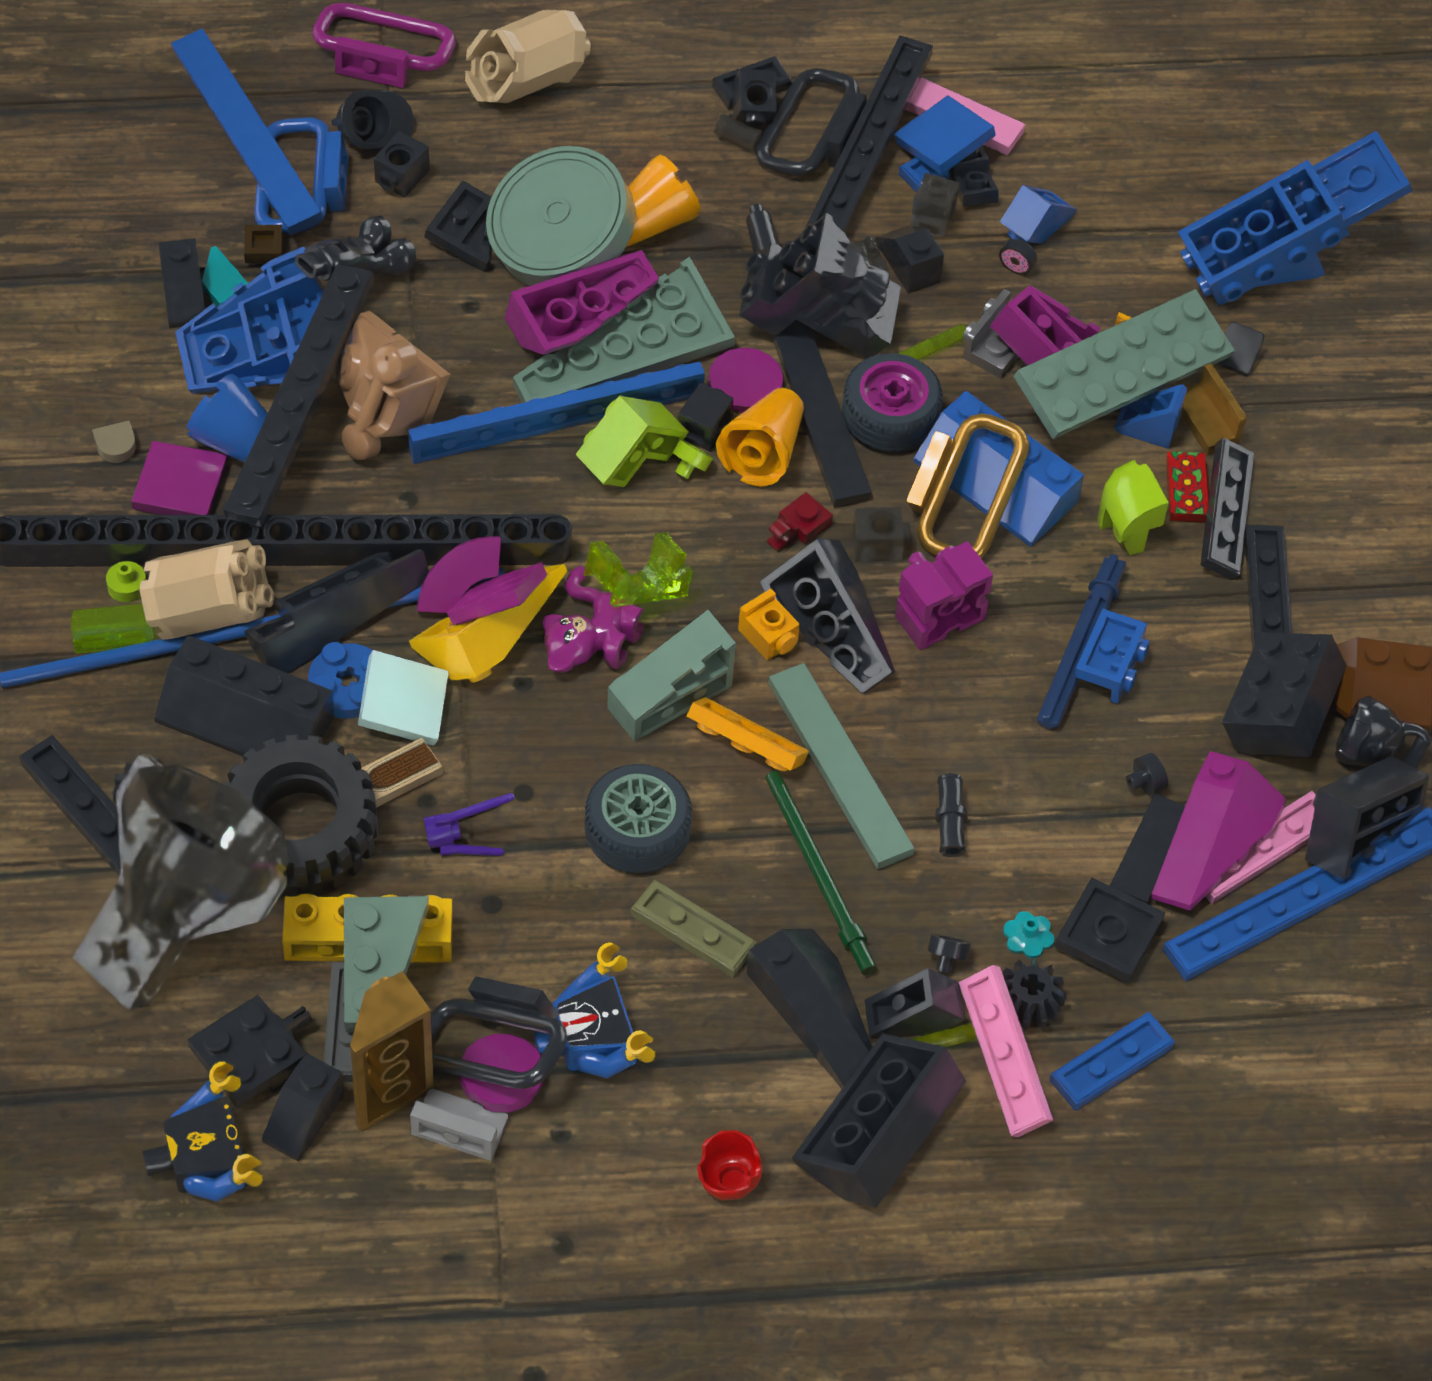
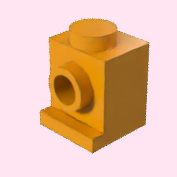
M772 589L767 590L740 607L738 630L767 661L779 653L782 655L786 654L795 647L798 642L800 627L795 618L775 598L776 593Z

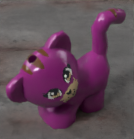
M578 566L568 574L564 586L572 599L593 604V618L590 620L580 615H567L563 617L556 614L544 616L542 625L545 630V648L549 656L548 669L557 673L569 672L572 667L587 663L597 651H604L603 660L608 667L619 669L627 658V652L621 649L623 642L636 643L643 634L644 625L638 622L644 608L631 604L615 592H602L592 587L580 586L579 584L588 577V570L584 566Z

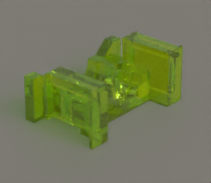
M668 532L655 533L648 563L641 571L633 575L626 571L622 566V561L604 541L590 542L583 576L594 575L603 584V590L609 589L612 592L609 603L612 607L686 597L693 570L690 566L684 567L687 553L668 535Z

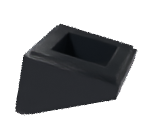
M1230 322L1225 335L1235 351L1229 358L1216 363V365L1248 377L1261 351L1265 335L1239 323Z

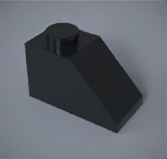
M905 226L875 237L877 246L907 293L940 283L944 253L928 228Z
M195 238L158 242L169 328L182 327L205 310Z
M926 968L864 1000L869 1037L873 1039H879L882 1033L897 1037L932 1036L965 1020L959 982L930 968Z
M306 1053L281 1089L262 1136V1142L299 1162L345 1096L343 1072Z

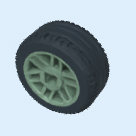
M644 764L623 765L620 768L616 767L614 770L605 773L591 788L585 804V835L594 854L609 867L612 866L613 869H618L621 872L625 871V873L631 872L632 874H635V872L639 874L644 872L647 874L650 871L655 872L677 860L689 842L692 822L690 797L683 784L668 771H664L662 768L659 769L657 766L651 767L649 764L647 766Z

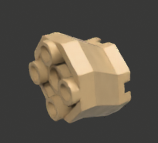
M542 10L496 30H481L467 49L466 60L472 62L471 71L465 72V82L475 99L479 102L509 103L554 83H569L583 65L584 58L589 55L590 41L586 38V31L575 13L566 10Z
M247 539L163 556L145 562L144 571H150L148 580L141 581L139 591L146 622L151 627H159L162 632L157 633V635L162 640L230 625L248 623L263 617L265 608L271 607L274 601L273 590L268 584L266 577V555L260 545L252 546Z

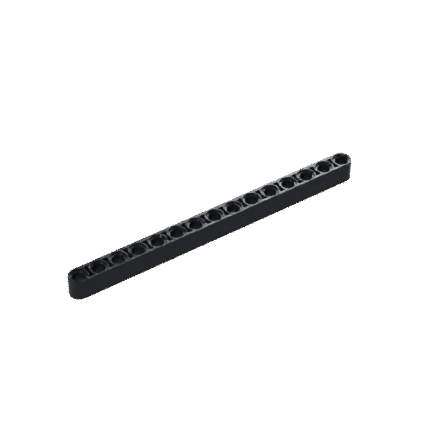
M557 514L267 515L262 527L227 519L225 515L0 516V566L112 567L123 561H130L140 566H145V562L159 557L247 539L252 546L260 545L266 555L265 566H350L375 553L390 552L393 559L397 560L417 549L423 550L427 566H434L454 547L469 540L488 536L501 537L499 565H535L541 562L543 565H558L566 562L571 556L572 525L566 517Z

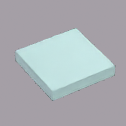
M373 650L368 658L358 725L414 741L423 738L426 744L434 746L439 738L448 671Z

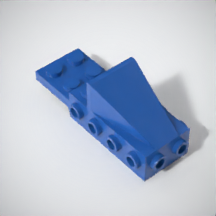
M1376 130L1313 166L1309 160L1302 162L1178 231L1185 246V249L1181 250L1180 254L1190 271L1197 268L1200 276L1195 279L1204 296L1212 295L1218 306H1221L1227 302L1239 299L1246 291L1257 286L1321 277L1325 273L1317 252L1337 245L1344 237L1349 235L1348 226L1412 192V188Z

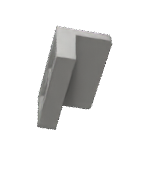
M429 1089L424 1102L416 1101L410 1114L411 1135L491 1161L507 1125L508 1114L505 1112H492L483 1109L481 1104L473 1103L472 1101L436 1089Z

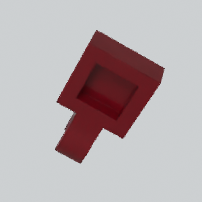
M805 492L779 512L778 520L769 527V531L773 536L767 540V543L777 552L784 549L796 537L806 544L832 524L833 514Z

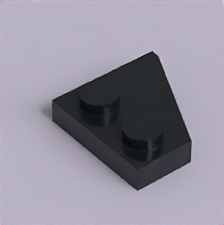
M462 180L426 228L424 238L485 272L490 261V242L486 229V216L492 197Z

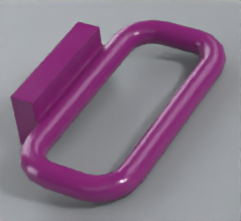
M336 3L327 6L320 13L312 31L314 41L320 47L335 52V73L403 88L407 81L408 68L418 71L437 70L448 62L456 44L454 33L445 25L350 3ZM348 17L439 38L442 42L435 55L421 57L408 54V51L342 36H339V38L332 37L326 32L335 18Z

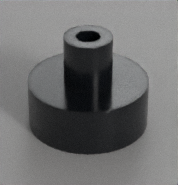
M1149 752L1134 759V773L1126 776L1127 785L1131 790L1141 787L1146 794L1154 795L1167 789L1168 777L1166 770L1154 753Z
M931 934L927 951L939 955L936 970L952 973L955 959L968 960L971 942L951 936Z

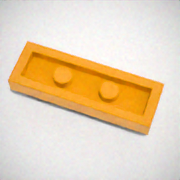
M707 697L692 702L687 714L688 718L697 722V728L711 735L721 734L731 739V745L745 753H753L754 751L765 757V762L769 766L780 771H791L802 766L809 753V750Z

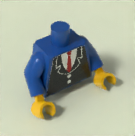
M614 943L603 944L597 953L598 962H593L552 1003L559 1014L557 1020L562 1022L567 1031V1043L563 1051L567 1068L572 1071L580 1070L581 1072L603 1078H611L636 1064L637 1058L642 1062L648 1063L654 1060L655 1051L647 1046L644 1047L647 1043H651L653 1038L641 1030L633 1033L615 976L609 977L608 972L610 970L621 972L627 967V959L621 955L611 962L612 956L620 949ZM532 1031L535 1047L539 1054H542L550 1041V1035Z

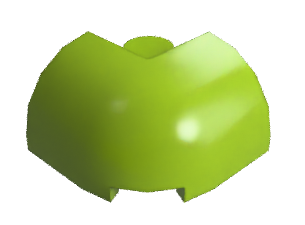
M1133 460L1113 471L1104 485L1097 517L1100 530L1113 527L1117 541L1119 543L1123 542L1130 556L1144 552L1149 529L1163 526L1169 504L1147 463L1138 465Z

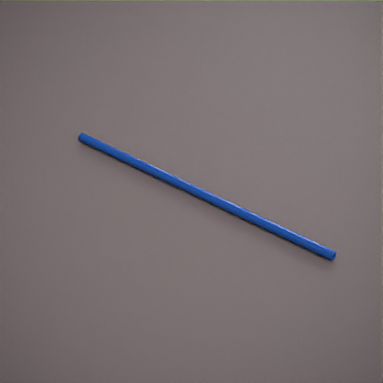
M499 568L498 576L504 575V569ZM485 578V579H482V580H480V581H478V582H482V581H485V580H488V579H491V578ZM422 585L389 607L417 602ZM278 614L259 618L248 623L230 625L189 636L210 644L246 637L245 630L281 616ZM187 636L165 640L158 639L0 672L1 687L7 688L178 652Z

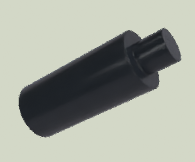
M761 204L752 205L749 208L750 214L746 218V225L753 253L755 251L760 252L770 242L779 245L771 214L768 211H764Z

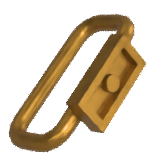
M980 413L965 419L957 429L953 440L949 435L935 431L906 500L912 511L922 514L917 534L919 542L926 551L937 556L941 550L952 546L937 540L933 536V526L971 435L978 429H987L1009 437L1013 441L1014 449L976 542L972 546L980 558L986 554L1028 455V437L1018 425L990 414Z

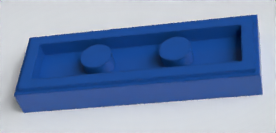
M1148 1011L1052 1072L1049 1081L1073 1110L1077 1111L1172 1050L1175 1041Z

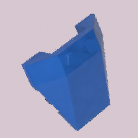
M305 247L270 260L261 267L263 273L245 286L242 282L232 289L235 294L217 307L214 304L210 305L175 332L188 390L191 394L220 391L214 385L228 374L237 376L246 387L282 383L325 291L320 279L316 277L309 278L296 266L295 257L300 253H304Z

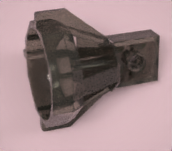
M150 754L138 755L116 792L121 863L118 885H115L114 890L73 956L81 966L128 1010L149 1007L189 941L265 921L287 885V878L283 875V872L289 864L283 830L238 790L179 764L162 766ZM166 817L192 826L218 843L211 849L188 836Z

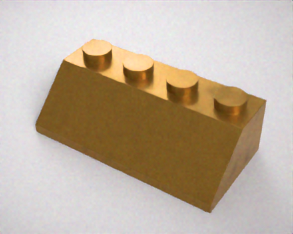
M403 971L392 977L385 976L378 979L370 986L369 990L365 991L350 1044L356 1125L361 1132L426 1095L429 1089H434L430 1009Z

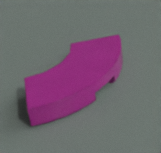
M488 536L469 540L454 547L453 550L443 556L427 574L419 592L416 610L421 612L447 613L461 599L470 586L485 578L498 577L501 537Z

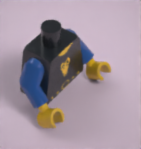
M226 1062L216 1063L210 1070V1081H207L169 1119L163 1122L167 1145L142 1151L148 1176L173 1170L179 1192H188L190 1195L215 1202L228 1197L249 1185L255 1187L262 1183V1175L252 1171L253 1168L261 1165V1161L250 1154H243L229 1097L223 1096V1090L234 1092L241 1086L240 1078L233 1075L226 1078L227 1074L233 1071V1065Z

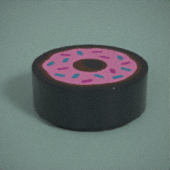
M1009 239L999 252V259L1004 267L1018 275L1028 274L1037 263L1035 250L1027 242L1020 239Z

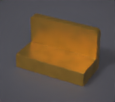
M1211 363L1204 365L1199 383L1186 387L1187 392L1181 417L1205 454L1209 456L1214 454L1215 444L1222 438L1237 445L1240 444L1246 415Z

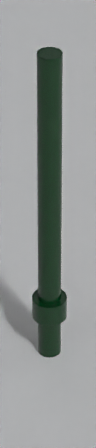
M778 770L768 773L765 779L840 929L838 936L845 950L851 951L862 975L872 974L876 971L877 966L866 946L868 939L861 925L854 922L781 773Z

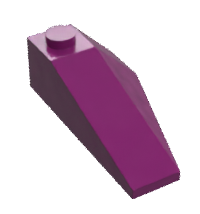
M640 250L511 292L504 318L521 347L545 355L578 344L657 284L659 277L643 251Z
M1213 751L1209 752L1192 787L1153 889L1152 899L1191 910L1221 882V876L1235 862L1240 864L1248 856V850L1258 840L1264 841L1273 832L1286 804V798L1248 761Z

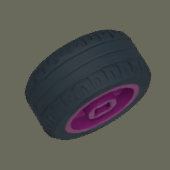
M882 353L864 359L863 362H860L852 369L844 386L842 415L848 431L861 444H865L866 447L876 449V451L898 453L920 447L941 415L943 403L941 383L928 365L912 356L900 353Z

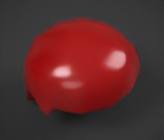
M723 1130L703 1142L702 1157L697 1165V1172L702 1186L709 1195L720 1200L743 1199L758 1186L762 1176L763 1163L761 1155L750 1136L738 1130Z

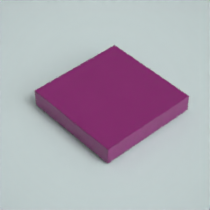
M152 441L131 500L132 509L161 515H210L228 464L227 455Z
M541 562L475 583L447 612L452 625L463 624L520 606L546 578V570Z

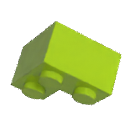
M619 396L606 408L605 416L596 428L585 436L583 445L576 453V456L603 484L625 487L646 458L667 461L673 454L672 452L679 440H683L689 432L661 403Z

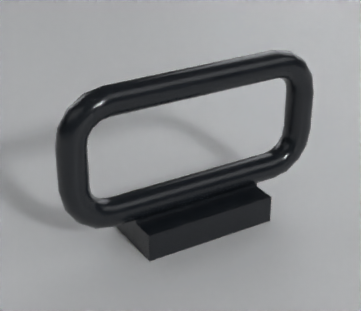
M821 68L808 69L800 73L791 83L776 113L757 144L755 151L757 161L766 169L792 176H803L813 173L823 164L826 157H828L829 167L835 168L867 102L866 95L860 93L858 82L852 76L845 73ZM817 82L838 86L846 90L808 159L799 162L774 157L770 154L772 146L807 85Z
M475 976L468 988V991L474 998L473 1000L453 998L442 1002L430 1013L432 1042L444 1022L454 1015H464L549 1034L550 1041L533 1068L525 1072H517L432 1052L433 1070L514 1089H528L544 1081L552 1072L567 1043L566 1028L562 1022L557 1020L558 1012L543 990Z

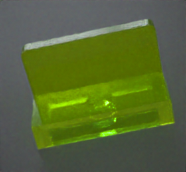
M142 604L80 609L72 612L70 620L75 654L106 651L154 641V629L146 622Z

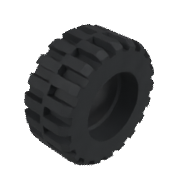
M298 734L286 735V741L276 743L274 738L263 742V749L258 752L250 749L242 756L243 765L234 764L227 773L229 783L225 782L222 784L219 793L221 803L217 806L225 848L235 869L243 871L244 879L253 886H257L262 882L264 892L277 895L279 890L286 891L287 897H296L300 895V892L311 891V894L318 896L324 894L323 888L332 885L333 889H337L346 884L344 876L348 873L351 876H356L363 868L362 858L368 859L371 857L375 848L373 839L378 837L379 829L372 781L368 772L362 769L361 761L353 753H348L345 756L342 745L334 741H330L328 745L323 744L322 737L309 735L308 740H299ZM295 793L316 794L328 799L337 807V812L331 823L318 834L305 839H282L268 833L260 825L265 812L272 804L285 796Z

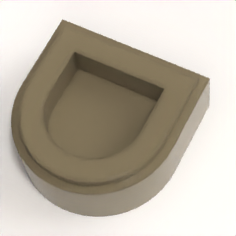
M130 421L92 429L98 454L105 461L121 463L130 459L135 453L136 443Z

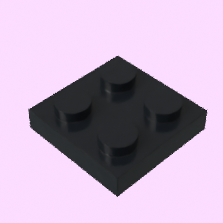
M1091 877L1057 936L1054 947L1129 983L1160 928L1165 912Z

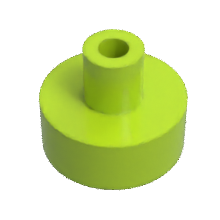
M681 439L672 452L682 459L675 472L687 479L695 467L706 471L713 459L706 452Z
M123 561L113 565L106 574L107 589L110 596L120 602H132L141 597L139 591L141 581L146 580L143 568L137 563Z

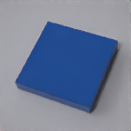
M949 95L894 133L895 141L898 145L941 175L996 136L995 128L992 124Z

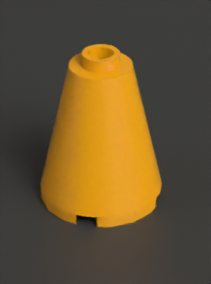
M661 154L651 159L628 186L635 204V223L626 247L691 221L700 215L701 206L687 180L681 182L674 174L678 171L677 167Z
M777 388L725 425L716 441L717 456L723 467L729 473L733 469L742 476L740 481L749 485L762 487L776 483L786 473L804 411L801 398L790 389Z

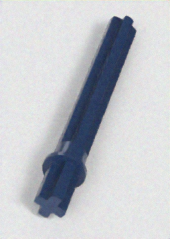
M1110 554L1109 558H1104L1096 579L1091 580L1089 583V596L1037 717L1038 723L1048 730H1053L1055 727L1060 726L1079 678L1075 677L1076 666L1102 608L1108 610L1111 602L1116 600L1119 595L1117 587L1126 568V562L1119 560L1118 555Z

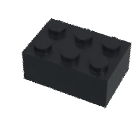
M1260 632L1222 721L1237 753L1310 757L1347 666L1332 634Z

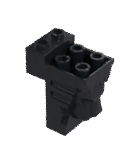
M826 213L815 223H809L804 228L802 234L793 241H787L783 247L770 242L760 252L755 251L750 256L746 264V270L748 271L747 280L740 293L742 303L739 316L774 336L778 335L797 319L868 359L871 356L874 357V355H877L891 344L901 286L890 280V273L869 264L864 254L851 247L845 233L834 223L833 217Z

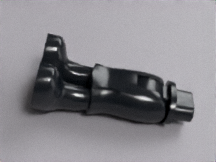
M373 216L361 224L358 237L351 238L349 236L345 239H330L308 246L304 253L296 255L295 263L309 278L316 277L322 281L330 280L337 264L372 271L373 274L395 276L410 272L416 262V251L412 242L406 238L396 239L390 243L392 235L390 223L383 216Z

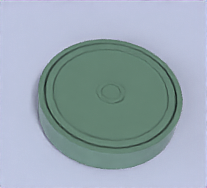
M578 146L550 148L538 152L517 164L499 183L487 210V235L492 249L511 275L522 283L532 286L618 258L627 246L633 232L635 204L632 193L620 172L602 154Z

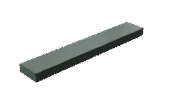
M805 663L769 676L768 685L805 748L809 750V755L876 869H881L913 856L914 846Z

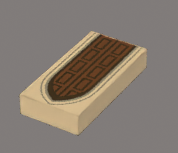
M423 738L362 767L363 770L368 772L372 781L377 807L443 774L442 765Z

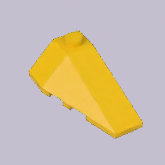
M565 564L544 567L547 573L546 578L520 606L459 625H452L450 618L447 617L409 641L411 647L436 668L447 670L448 678L451 680L469 679L473 683L488 677L492 673L490 668L504 660L567 572Z

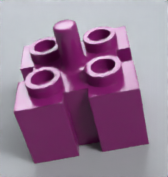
M968 541L956 547L949 546L944 548L937 554L933 563L926 560L920 552L910 556L908 560L910 565L901 572L899 599H897L895 618L919 650L945 639L947 632L955 628L960 632L986 618L988 600L984 595L990 593L993 574Z

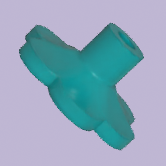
M1022 911L1016 915L1015 920H1010L1004 925L1003 934L1008 938L1007 948L1014 954L1023 953L1027 958L1035 959L1041 956L1043 950L1050 949L1054 944V935L1049 931L1050 922L1043 916L1034 917L1030 912Z

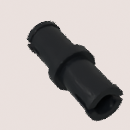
M948 773L939 776L937 779L939 807L935 811V820L940 825L939 852L946 857H958L966 852L964 823L968 819L967 809L963 806V778L959 774Z

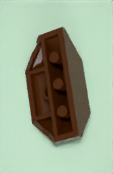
M1359 637L1337 644L1347 666L1330 707L1345 718H1348L1358 699L1371 696L1384 705L1389 706L1400 720L1417 724L1426 730L1432 728V647Z

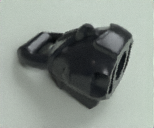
M1366 696L1358 699L1352 708L1336 742L1335 756L1346 765L1357 767L1370 766L1390 756L1397 759L1395 756L1402 748L1405 736L1416 735L1417 737L1402 762L1418 768L1432 740L1426 729L1417 724L1400 720L1389 706L1384 705L1371 696Z

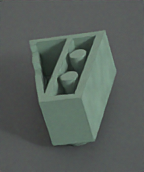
M709 610L705 611L632 669L616 678L608 686L607 709L634 742L688 712L692 702L705 697L711 699L732 687L736 642Z
M429 896L344 897V1024L346 1033L354 1032L364 993L369 990L375 981L385 976L392 977L401 971L405 975L407 974L429 910Z

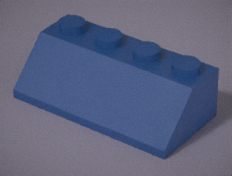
M965 391L941 413L915 455L914 463L921 467L935 431L949 435L953 440L961 423L971 415L983 413L1002 419L1005 418ZM987 429L974 431L949 488L987 515L1014 449L1013 441L1007 436ZM1026 434L1029 441L1028 455L999 524L1032 547L1079 502L1084 474Z

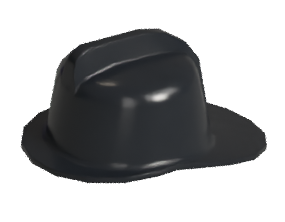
M361 90L352 92L345 99L344 103L339 107L337 117L331 122L332 125L337 126L338 131L342 132L343 139L348 143L363 149H383L398 131L408 136L411 135L414 126V116L412 108L406 99L396 92Z

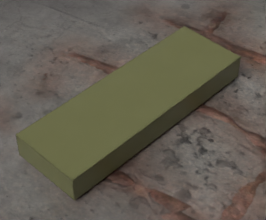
M655 879L631 908L632 917L732 978L748 960L749 949L757 945V941Z

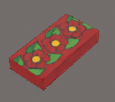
M1167 451L1166 475L1169 521L1206 522L1208 488L1205 453Z

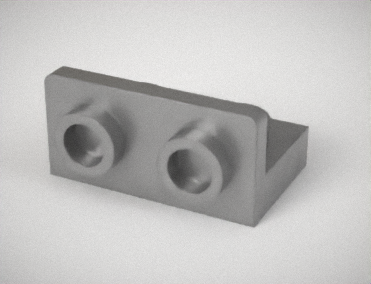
M1006 289L996 299L991 298L983 309L982 317L977 323L973 321L968 325L962 341L965 342L963 359L999 378L1004 376L1019 357L990 327L1005 305L1010 302L1011 292Z

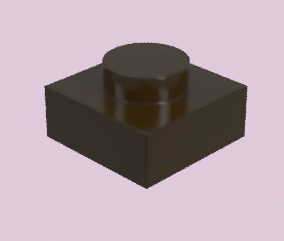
M245 225V263H267L282 256V225Z

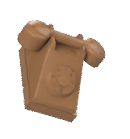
M371 311L360 313L348 343L343 348L339 357L335 374L349 406L348 416L355 421V423L347 425L342 432V443L345 450L351 457L357 460L369 459L379 454L381 450L380 438L408 435L409 429L418 428L423 424H431L451 375L402 335H396V331Z

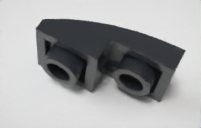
M983 146L949 169L963 207L998 202V188L989 173V158Z

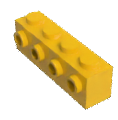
M300 894L296 897H285L282 939L284 960L344 961V897L358 896L344 894L339 897H317L313 894ZM384 895V896H381V897H399V896H396V895ZM427 895L429 896V910L411 962H451L452 898Z

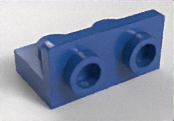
M1102 608L1076 666L1075 677L1111 689L1110 701L1118 704L1123 691L1130 693L1137 675V671L1134 670L1136 662L1143 663L1148 653L1150 641L1145 639L1147 623Z

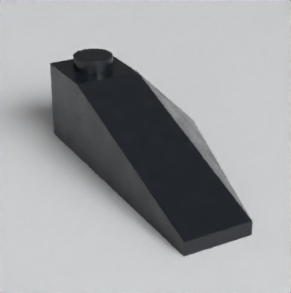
M816 539L760 581L764 591L772 589L776 593L775 598L800 624L799 631L804 635L803 639L811 646H816L830 659V664L861 693H867L895 673L860 576L840 540Z
M781 929L749 949L746 974L842 1089L872 1049L870 1040L836 955L814 929Z

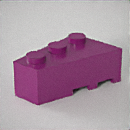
M1031 285L1008 302L990 325L1027 365L1096 335L1100 330V327L1092 322L1086 325L1068 314L1069 308Z

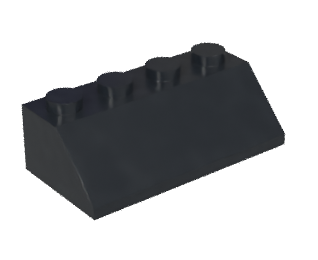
M188 635L169 665L154 721L160 725L243 756L250 749H254L256 752L263 749L262 743L273 738L278 743L286 741V735L298 734L299 740H308L309 735L323 737L334 718L333 690Z
M882 1033L792 1156L794 1163L842 1199L877 1208L966 1082L947 1047Z

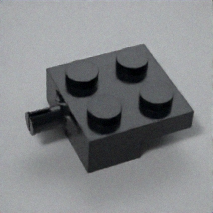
M256 995L187 1039L188 1046L209 1074L211 1068L218 1062H226L234 1066L233 1071L229 1072L226 1078L231 1075L240 1078L241 1086L234 1092L223 1091L235 1107L238 1108L267 1088H270L274 1093L283 1087L306 1054L295 1041L293 1032L312 1022V1017L309 1011H306V1008L301 1006L298 1010L282 1019L270 1010L259 995Z

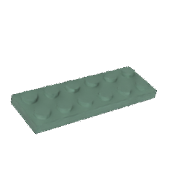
M1195 289L1019 369L1013 377L1051 438L1055 439L1203 369L1204 365L1209 363L1214 365L1227 359L1235 350Z

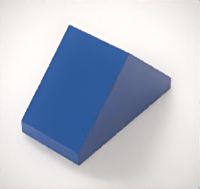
M1181 384L1160 390L1122 407L1114 429L1119 434L1169 449L1180 421L1187 388Z

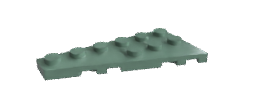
M688 257L680 263L679 269L668 276L666 274L660 276L657 284L578 344L560 349L554 354H546L513 377V387L520 401L525 403L534 398H546L563 394L573 389L580 390L601 385L607 381H619L636 377L642 373L661 371L734 347L735 336L694 263Z

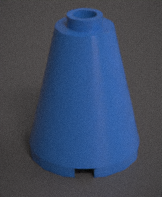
M228 374L214 385L220 390L211 398L206 395L201 400L187 424L186 429L190 431L187 435L197 442L245 463L268 412L237 376Z

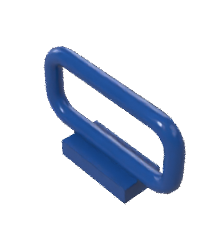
M311 117L283 119L269 125L267 129L274 140L288 133L314 132L317 135L313 200L320 209L323 219L327 210V203L331 212L345 211L348 152L342 132H330L329 127L324 121ZM257 184L254 212L256 223L258 225H282L283 234L289 233L280 219H273L269 216L270 203ZM318 222V223H316V224H314V225H312V226H310V227H308V228H306V229H304V230H302V231H300V232L307 231V230H311L312 228H314V227H316L317 225H319L320 222Z

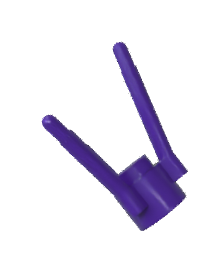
M509 793L451 813L423 817L429 849L440 847L441 856L451 854L502 856L504 854L502 848L456 845L453 840L461 839L459 819L511 802L515 799L514 794Z

